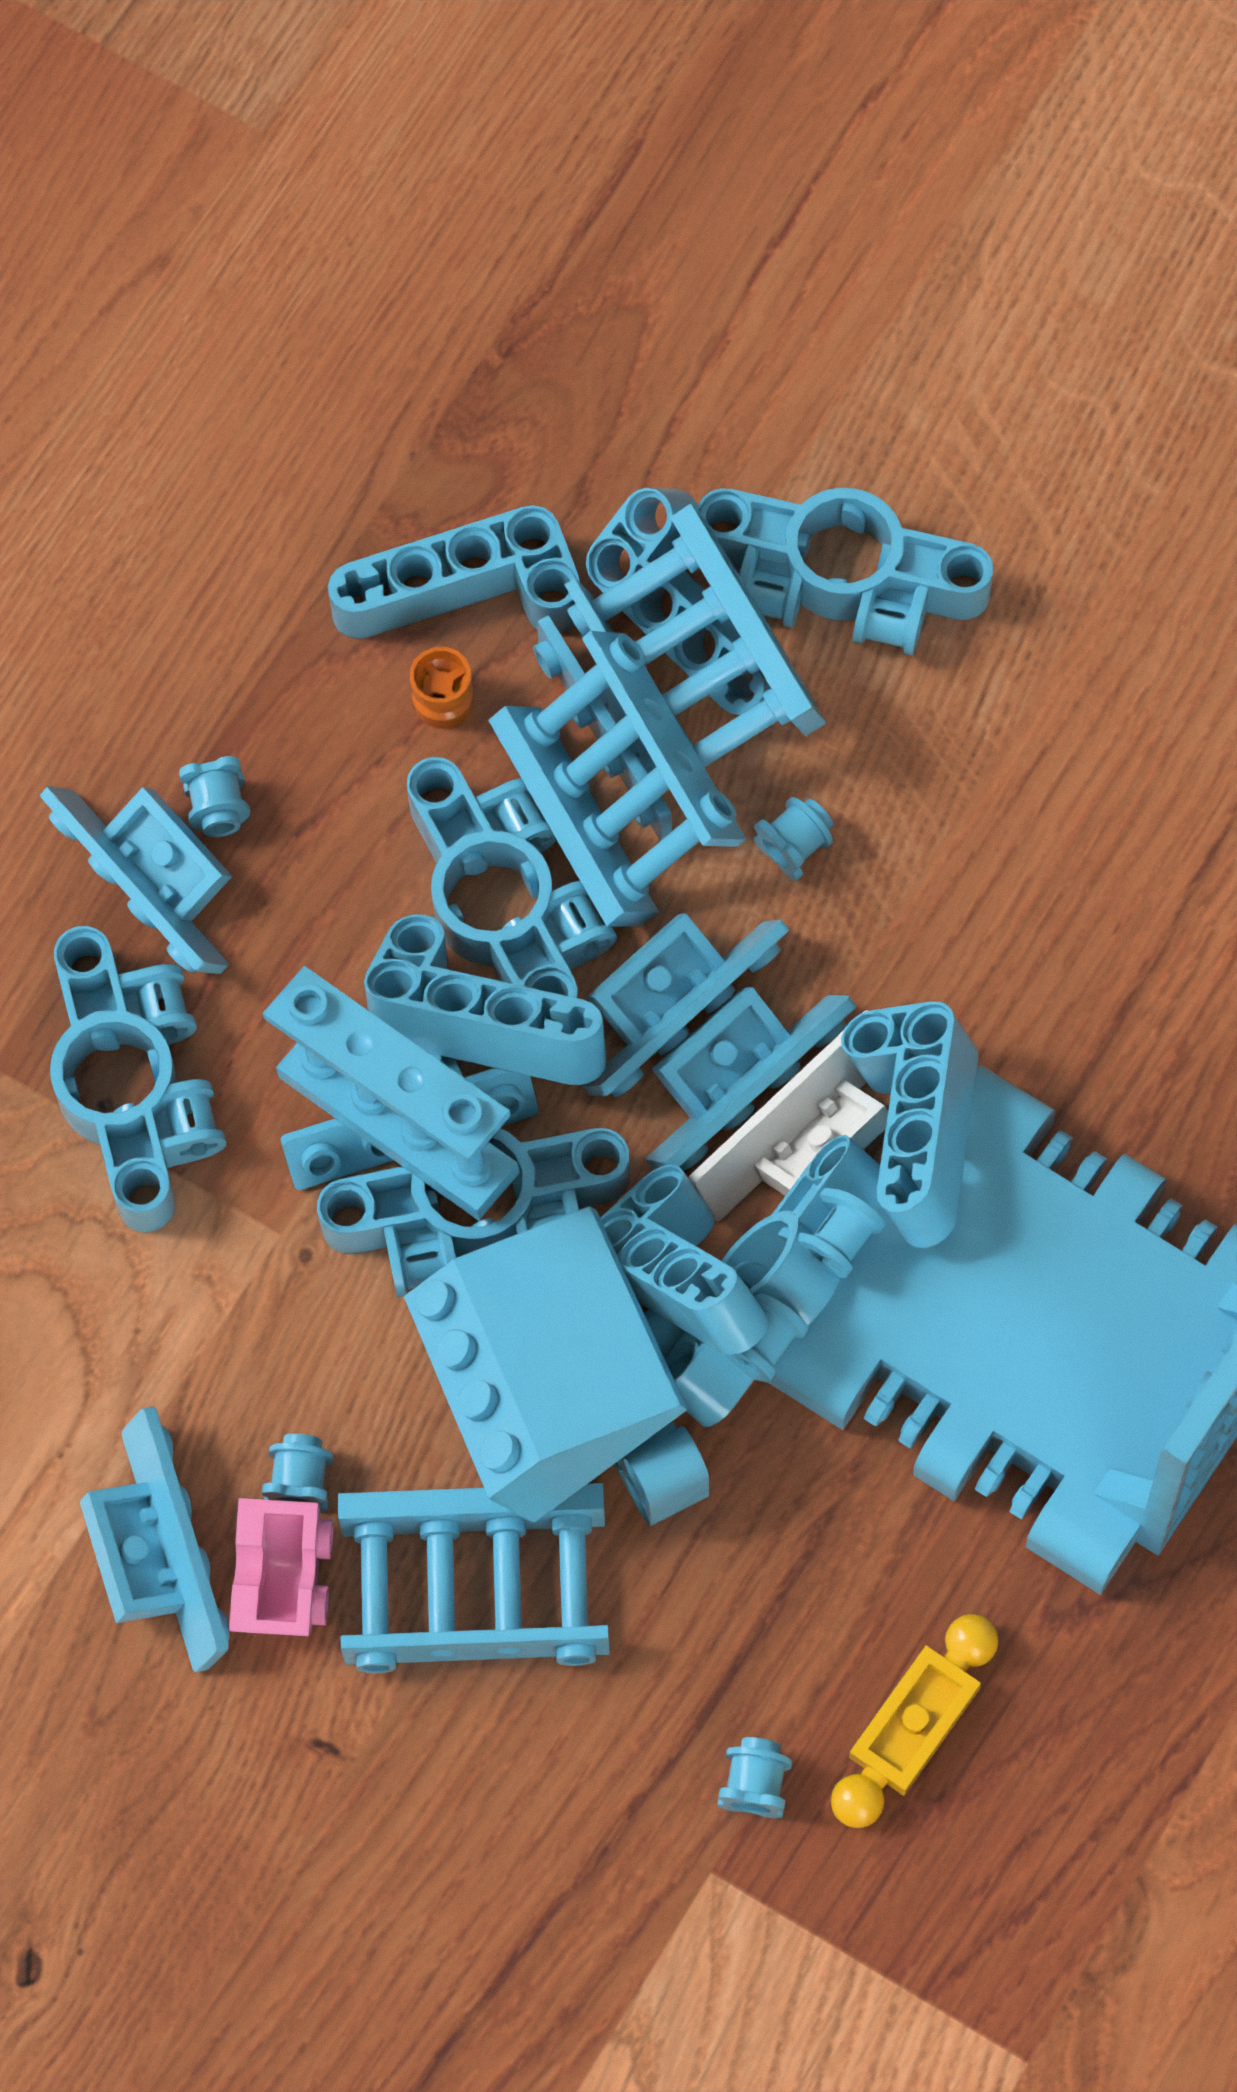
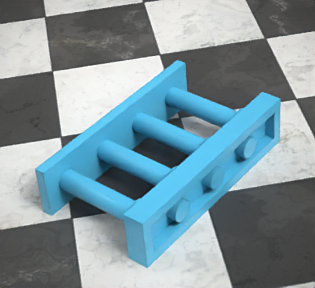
M692 504L687 505L670 516L681 535L672 541L674 546L672 550L594 599L593 595L575 578L564 584L575 602L573 606L567 609L568 614L584 637L589 631L614 632L607 620L685 570L689 569L691 573H694L701 569L710 584V587L702 592L704 598L636 641L645 655L646 662L644 665L655 660L717 619L721 624L730 619L741 637L732 642L733 650L662 694L673 715L676 716L747 670L751 674L761 670L771 687L762 693L765 700L692 745L704 768L777 721L782 726L791 721L805 736L827 723L708 522Z
M589 631L582 637V640L596 662L594 667L544 710L539 707L504 706L488 721L606 927H642L659 913L648 894L649 883L699 841L703 846L738 847L746 838L736 822L737 814L734 806L724 794L717 790L644 665L646 662L645 655L638 644L628 637L626 633ZM610 686L626 716L572 762L559 740V730ZM640 737L656 768L602 813L588 790L590 786L589 780ZM670 789L687 819L632 865L618 842V832Z
M306 966L302 967L262 1013L266 1021L297 1042L276 1067L279 1079L478 1221L519 1174L518 1163L489 1143L490 1139L511 1116L510 1110Z
M603 1483L585 1485L535 1523L490 1500L484 1488L338 1493V1520L342 1536H354V1541L361 1544L362 1635L340 1636L341 1652L345 1665H356V1670L363 1673H387L396 1669V1663L556 1657L558 1664L579 1666L594 1663L596 1655H610L608 1625L588 1626L585 1535L592 1532V1527H605ZM552 1529V1533L559 1536L562 1627L522 1628L519 1538L525 1536L526 1530ZM486 1531V1536L493 1539L495 1630L455 1631L453 1540L460 1537V1532ZM420 1534V1539L427 1541L429 1632L389 1634L387 1543L394 1540V1535Z

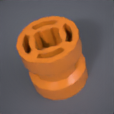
M449 647L430 648L414 659L410 668V687L412 690L413 708L417 716L425 724L435 728H451L461 724L470 715L474 706L472 673L467 659L459 651ZM433 695L444 696L445 698H436Z

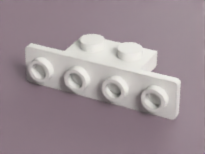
M843 1031L689 1176V1180L715 1215V1221L722 1220L762 1181L786 1196L814 1156L835 1137L847 1135L864 1150L886 1129L888 1111L885 1105L860 1090L866 1081L842 1048L841 1037Z

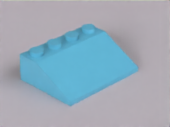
M590 1206L454 1258L404 1296L488 1498L533 1523L688 1410L597 1210Z

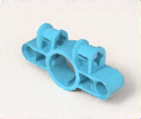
M720 488L706 494L698 505L699 513L708 522L710 527L721 521L731 522L737 526L735 530L730 532H719L712 527L711 529L734 568L741 570L739 576L762 615L781 619L784 627L794 628L802 604L809 611L824 618L844 621L856 619L853 643L863 644L868 639L902 647L905 655L914 656L926 613L968 620L979 616L985 611L990 602L993 563L989 554L983 548L972 543L902 528L894 511L883 500L860 489H828L813 495L800 505L739 490ZM834 526H846L857 533H864L866 531L882 544L878 569L869 578L853 583H847V580L841 578L827 580L820 577L802 559V557L806 558L808 555L811 537L819 531ZM958 576H968L973 578L977 584L971 587H959L950 580Z
M430 757L418 762L413 766L407 778L409 807L412 819L437 863L432 875L431 893L434 916L443 926L447 946L457 955L468 961L493 966L502 982L578 998V988L570 970L602 955L616 942L617 935L612 927L603 925L581 881L569 883L552 891L549 867L541 853L550 848L557 839L522 778L511 780L474 797L461 771L453 762L439 757ZM435 788L445 789L451 793L444 801L437 803L428 802L422 798L424 793ZM488 866L506 867L522 874L523 881L531 898L538 897L528 916L522 920L520 917H516L501 930L497 931L475 929L465 924L458 906L455 903L447 905L448 897L460 879L467 874H481L487 871Z
M76 926L65 931L58 938L54 948V960L71 1026L61 1036L53 1051L50 1064L51 1082L61 1112L67 1123L80 1136L101 1145L111 1190L123 1222L135 1231L142 1233L154 1232L163 1228L172 1219L175 1211V1197L167 1168L201 1160L220 1152L227 1144L225 1133L216 1128L210 1100L214 1096L212 1084L203 1079L178 1082L168 1046L190 1037L197 1029L195 1018L193 1015L187 1014L180 987L185 979L182 968L174 964H161L118 975L111 946L106 936L96 928ZM94 956L101 959L99 964L90 971L78 972L71 969L74 962L81 957ZM158 1000H164L165 1011H160ZM124 1044L142 1049L148 1053L155 1086L140 1104L134 1106L133 1103H129L117 1108L113 1113H101L85 1108L78 1102L80 1095L73 1075L76 1067L90 1053L96 1050H117L120 1048L119 1045ZM188 1114H193L195 1127L189 1126ZM150 1185L160 1190L158 1196L147 1204L137 1205L128 1201L129 1195L138 1187Z
M500 1128L490 1139L489 1143L515 1160L519 1167V1174L512 1181L516 1204L502 1219L494 1222L493 1218H487L475 1223L472 1227H463L445 1220L437 1212L439 1207L435 1189L402 1166L342 1178L329 1183L321 1191L317 1200V1214L321 1232L325 1242L333 1250L343 1254H356L387 1247L397 1299L403 1298L410 1289L416 1288L456 1257L568 1215L581 1208L606 1204L617 1200L626 1192L630 1183L629 1148L625 1140L617 1132L607 1128H593L520 1143L513 1135ZM596 1157H608L618 1164L617 1168L606 1175H595L584 1168L591 1159ZM344 1207H356L364 1212L362 1219L351 1226H341L331 1220L333 1215Z
M839 1135L824 1145L772 1215L750 1228L722 1259V1262L731 1266L737 1272L769 1317V1327L763 1338L745 1352L736 1355H726L685 1331L665 1358L688 1409L686 1412L703 1427H710L726 1417L754 1380L770 1383L776 1376L775 1364L795 1337L804 1338L809 1331L808 1325L826 1306L836 1290L840 1278H848L853 1271V1266L850 1262L871 1234H880L885 1227V1221L877 1213L881 1208L877 1201L880 1165L847 1135Z

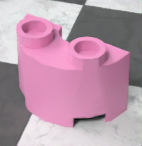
M239 1498L235 1541L236 1569L232 1584L229 1631L309 1636L313 1625L326 1626L329 1609V1586L318 1585L320 1559H331L334 1521L333 1519H320L318 1503Z

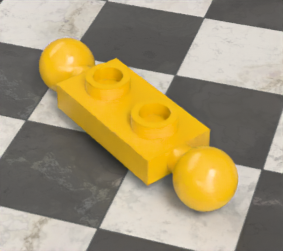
M967 1614L954 1620L946 1632L945 1644L947 1653L944 1657L926 1645L849 1752V1758L864 1769L861 1774H852L841 1779L832 1791V1811L841 1823L852 1828H864L878 1820L884 1809L885 1800L882 1789L887 1784L905 1796L980 1690L981 1683L967 1674L966 1671L969 1667H979L988 1663L997 1651L998 1634L994 1625L987 1618L977 1614Z

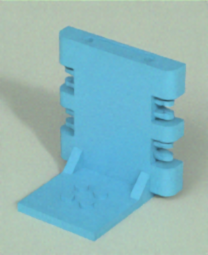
M983 1065L977 1067L957 1219L953 1230L947 1238L937 1245L927 1248L914 1247L907 1243L881 1207L877 1213L885 1221V1227L880 1234H871L850 1262L853 1266V1271L848 1278H840L838 1286L826 1306L808 1325L809 1331L804 1338L795 1337L774 1366L776 1376L769 1384L841 1430H844L878 1379L885 1383L874 1397L863 1418L872 1425L877 1426L887 1419L901 1394L912 1399L919 1406L903 1424L898 1441L908 1448L913 1447L934 1417L937 1415L941 1418L916 1459L913 1476L954 1502L989 1450L996 1454L985 1468L974 1490L985 1497L995 1492L1004 1480L1005 1473L1011 1464L1030 1474L1031 1476L1025 1485L1019 1488L1012 1499V1506L1009 1511L1021 1520L1031 1510L1046 1486H1049L1055 1491L1033 1524L1025 1547L1101 1595L1136 1542L1157 1556L1160 1555L1237 1438V1223L1229 1230L1206 1266L1198 1261L1218 1228L1205 1219L1201 1224L1196 1225L1187 1240V1244L1181 1251L1163 1240L1166 1234L1178 1222L1181 1216L1180 1211L1183 1205L1170 1198L1163 1205L1148 1229L1141 1226L1164 1193L1167 1182L1166 1178L1127 1154H1123L1092 1196L1088 1191L1101 1173L1107 1158L1095 1151L1084 1159L1072 1182L1055 1173L1054 1170L1070 1151L1073 1137L1062 1130L1058 1131L1051 1139L1037 1161L1031 1158L1054 1124L1056 1110Z

